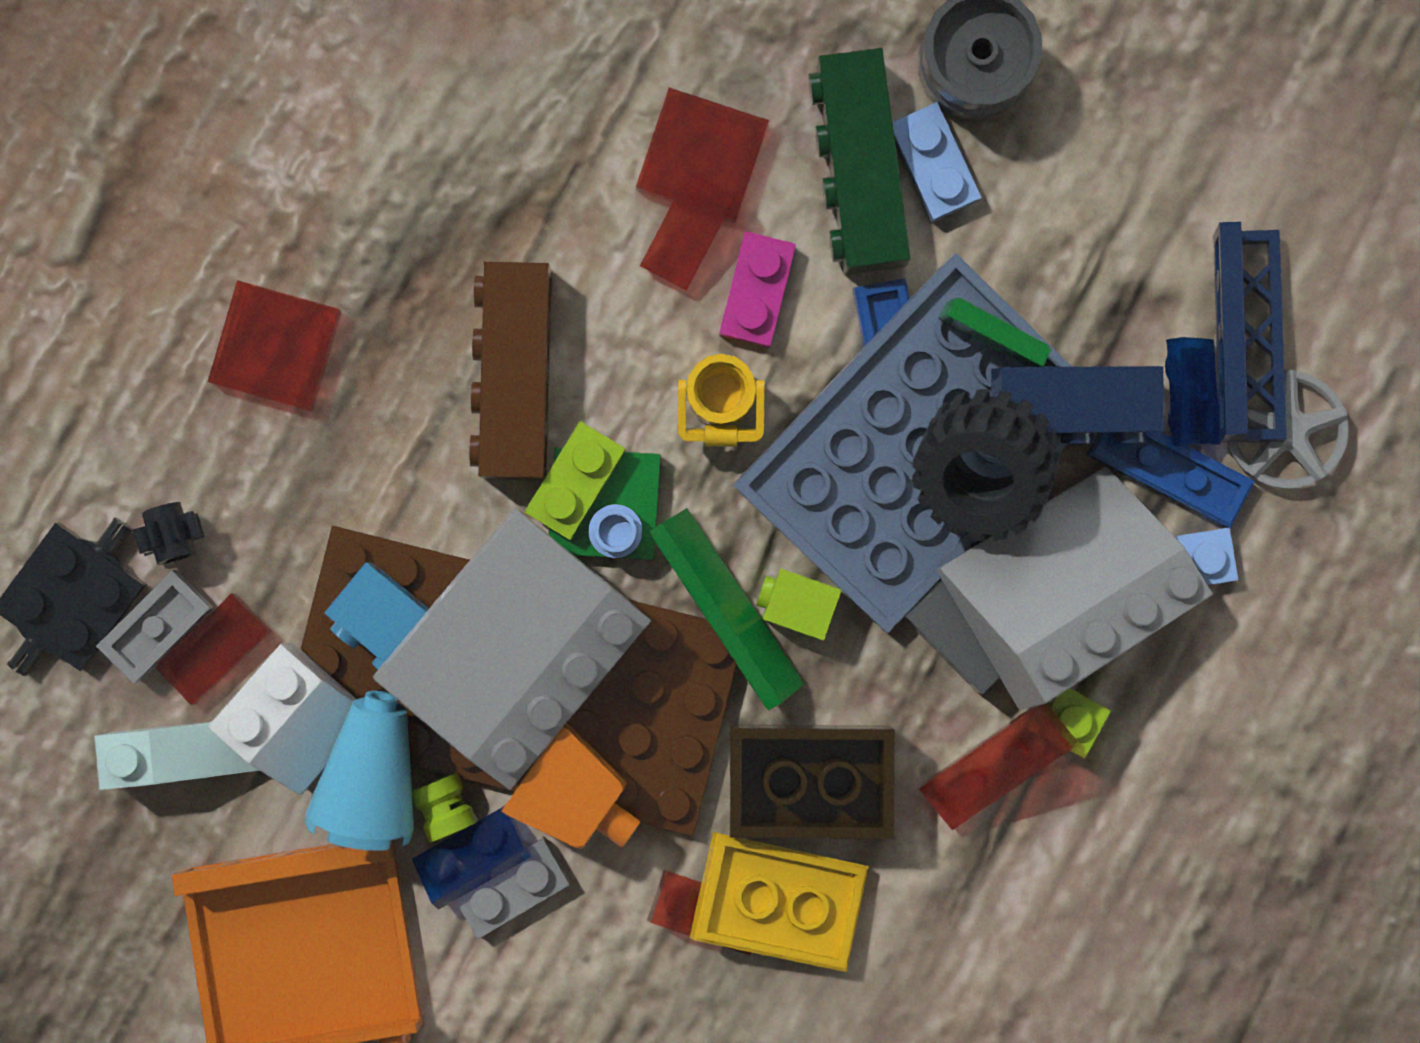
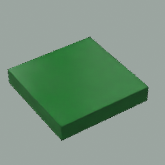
M554 447L553 464L563 448ZM625 452L573 539L569 540L549 528V536L573 555L607 557L593 547L589 538V524L594 514L601 508L613 504L623 505L630 508L639 517L642 524V538L638 547L631 554L621 558L654 560L655 541L650 536L649 531L656 527L661 454Z

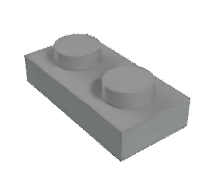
M172 570L96 647L133 684L140 683L214 607L177 570Z
M543 837L451 892V895L476 938L479 939L571 884V881L546 838Z

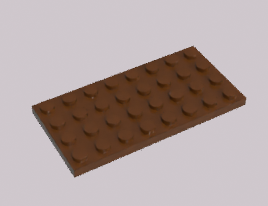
M332 525L301 650L356 699L365 698V693L369 691L390 693L373 678L378 670L373 666L372 662L377 656L361 643L354 649L338 638L330 630L335 622L325 614V611L366 562L375 563L430 608L470 559ZM628 599L651 621L566 723L572 726L627 782L614 803L639 819L640 823L694 836L736 663L706 618ZM398 700L397 703L407 709L410 765L448 775L458 772L460 778L508 789L465 757ZM536 760L531 764V766L526 770V772L511 788L512 791H515L518 788V786L525 778L529 770L532 768Z

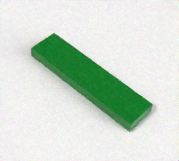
M688 508L649 531L650 536L768 711L781 704L805 685Z

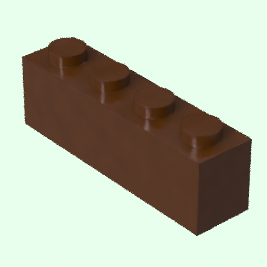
M484 261V276H475L474 307L483 308L482 329H474L472 337L473 360L481 361V382H472L471 412L472 414H480L479 435H471L469 461L470 467H478V476L483 479L544 480L547 475L552 269L549 263Z

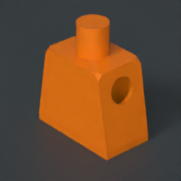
M567 723L546 746L502 809V812L578 849L584 847L595 830L622 848L640 823L639 819L614 803L627 784L625 779Z

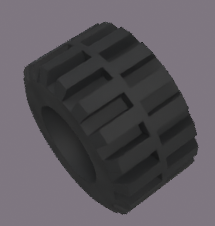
M977 389L973 398H970L964 392L956 395L952 404L945 402L938 409L935 417H932L914 456L912 468L915 471L912 476L913 489L921 490L917 498L922 508L931 507L933 512L930 518L938 525L944 521L952 525L949 532L958 536L961 535L962 531L972 533V540L984 541L986 534H992L994 540L997 541L1007 539L1009 530L1018 535L1027 529L1029 521L1035 522L1039 518L1044 505L1047 503L1060 463V452L1056 451L1059 441L1055 431L1046 432L1050 422L1043 413L1036 416L1031 413L1033 404L1024 398L1020 404L1011 401L1012 393L1000 390L998 397L990 396L989 389ZM983 452L995 456L1008 467L1012 475L1004 478L982 476L967 466L961 454Z

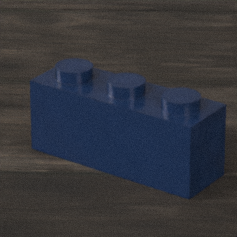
M1164 366L1000 367L991 369V396L998 397L1000 390L1012 393L1011 401L1020 404L1024 398L1032 403L1031 413L1035 416L1043 413L1050 421L1046 432L1055 431V433H1060V443H1093V432H1113V443H1145L1146 432L1164 431Z

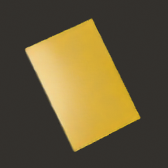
M713 832L690 939L847 972L869 866L749 839L730 838V835Z

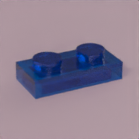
M1193 337L1166 339L1167 357L1165 360V372L1169 379L1170 392L1168 424L1172 432L1173 446L1220 445L1214 339Z
M504 806L480 819L477 823L412 858L429 900L438 910L532 857L514 818L502 812Z

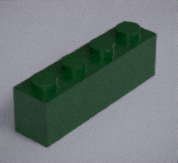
M883 48L821 55L818 57L817 72L808 73V82L812 106L821 104L824 125L815 126V136L819 158L828 157L831 177L822 178L825 209H835L837 230H829L832 261H842L843 275L906 267L911 258Z

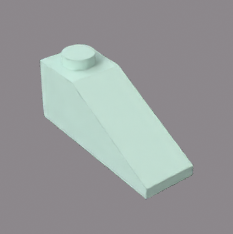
M211 722L115 731L94 736L99 790L153 785L260 770L248 764L208 728Z

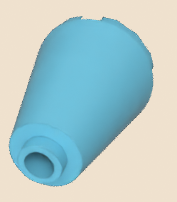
M369 691L365 693V698L354 700L305 814L304 823L307 830L312 834H315L316 826L329 831L327 842L358 850L381 851L389 850L391 840L402 838V846L409 844L412 838L414 816L407 709L397 703L398 699L392 694L382 691Z

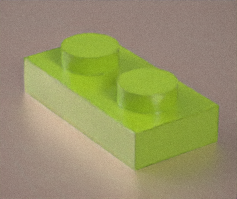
M579 421L524 513L567 539L572 540L624 455L626 448Z

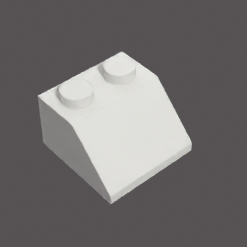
M294 643L280 644L210 723L208 728L248 764L298 795H302L324 770L350 707L356 698Z

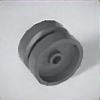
M947 0L934 12L918 51V76L926 95L934 103L938 102L941 111L961 120H987L1007 112L1025 93L1042 59V34L1034 14L1020 0ZM979 50L983 52V58H976L972 51Z

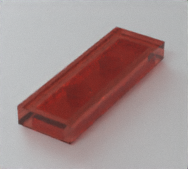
M1047 703L1033 706L927 779L920 786L919 790L949 828L954 830L1073 749L1078 741Z

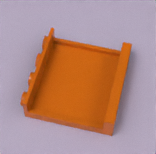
M394 839L391 840L389 850H358L332 843L189 867L171 875L174 895H183L207 1043H359L377 1039L379 1043H407L412 1040L411 1034L417 1033L424 1023Z

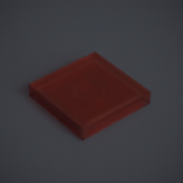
M669 87L636 184V190L736 223L769 125V120Z
M237 280L208 382L313 412L342 311L334 307Z

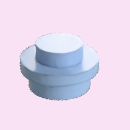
M618 504L608 505L598 510L592 517L589 524V538L593 547L602 555L610 558L625 557L638 547L642 538V524L639 517L630 508Z

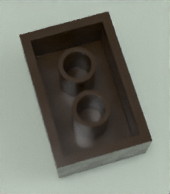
M730 724V838L894 839L895 729L890 725Z

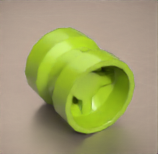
M458 772L412 790L413 805L415 808L422 810L425 817L423 829L429 842L451 835L478 822L472 806L465 804L461 793L464 786Z

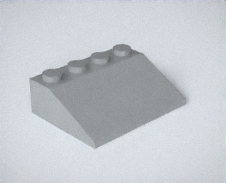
M1106 466L1047 501L1039 518L1035 522L1029 521L1025 531L1016 535L1012 530H1009L1007 539L997 541L994 540L993 536H990L936 570L1019 710L1047 703L1213 595L1186 548Z
M514 507L374 674L373 678L465 757L511 790L651 620L626 597Z

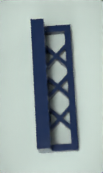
M1219 222L1213 234L1219 443L1284 442L1287 439L1280 230L1242 231L1241 222ZM1267 244L1268 265L1253 278L1243 269L1242 245ZM1267 274L1268 290L1259 283ZM1251 290L1269 304V318L1257 330L1250 326L1244 318V298ZM1269 326L1270 343L1261 336ZM1253 342L1271 357V370L1258 383L1246 373V349ZM1270 378L1272 396L1263 388ZM1255 394L1272 408L1273 429H1248L1247 402Z

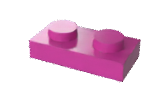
M745 231L719 336L770 348L796 247L795 243Z

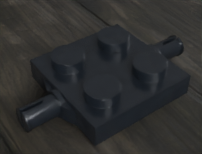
M114 517L113 521L96 542L81 538L60 522L54 523L0 597V616L16 626L25 638V641L14 656L7 662V665L12 670L18 668L16 670L18 674L27 676L28 671L43 651L57 655L78 671L86 668L99 650L96 646L116 627L147 585L126 570L118 557L114 555L130 532L133 531L128 524L122 526L124 522Z

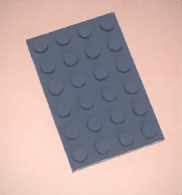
M957 253L952 254L732 485L887 634L940 579L936 570L963 554L976 541L972 540V533L962 531L961 535L958 536L949 532L952 525L945 521L938 525L930 518L933 509L931 507L922 508L917 499L921 490L913 489L912 476L915 471L912 468L913 459L932 417H935L938 409L945 402L952 404L955 396L966 392L970 398H973L977 389H989L991 396V369L1000 367H1028L938 319L946 301L960 297L1049 345ZM1051 346L1049 347L1052 350L1043 367H1072ZM1056 433L1059 441L1056 451L1060 452L1068 443H1060V433ZM983 452L961 454L967 466L982 476L1004 478L1012 475L1008 467L995 456Z

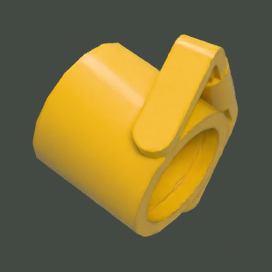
M717 354L707 356L698 362L690 372L687 384L686 380H678V434L680 438L684 441L705 442L707 447H737V442L760 440L764 434V380H756L755 385L754 375L748 366L735 356ZM686 394L689 408L698 420L706 424L705 428H686ZM756 394V428H737L736 424L744 420L752 409Z

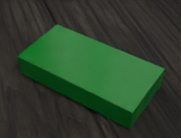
M960 297L946 301L938 316V319L1028 367H1043L1052 350L1046 343Z

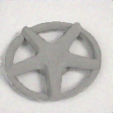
M1287 369L1284 370L1287 439L1284 442H1264L1250 463L1243 456L1238 442L1228 444L1234 459L1249 476L1271 487L1294 489L1305 487L1321 480L1335 468L1344 454L1349 428L1347 410L1328 385L1309 374ZM1265 375L1256 378L1255 381L1258 383ZM1271 378L1266 382L1265 385L1271 383ZM1297 382L1317 390L1329 402L1332 409L1302 413L1299 410ZM1247 406L1248 425L1257 429H1273L1272 412ZM1337 424L1338 437L1335 449L1329 460L1322 465L1309 442V436L1312 433ZM1283 452H1291L1309 475L1303 478L1285 480L1267 476L1263 472Z

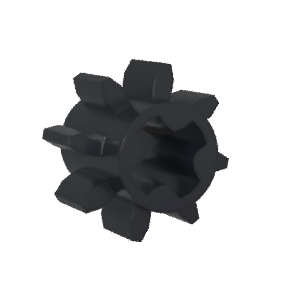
M181 502L163 504L142 512L145 526L133 529L139 553L144 554V556L154 554L157 565H166L194 556L196 550L193 541L205 538L198 513L194 514V511L184 513Z

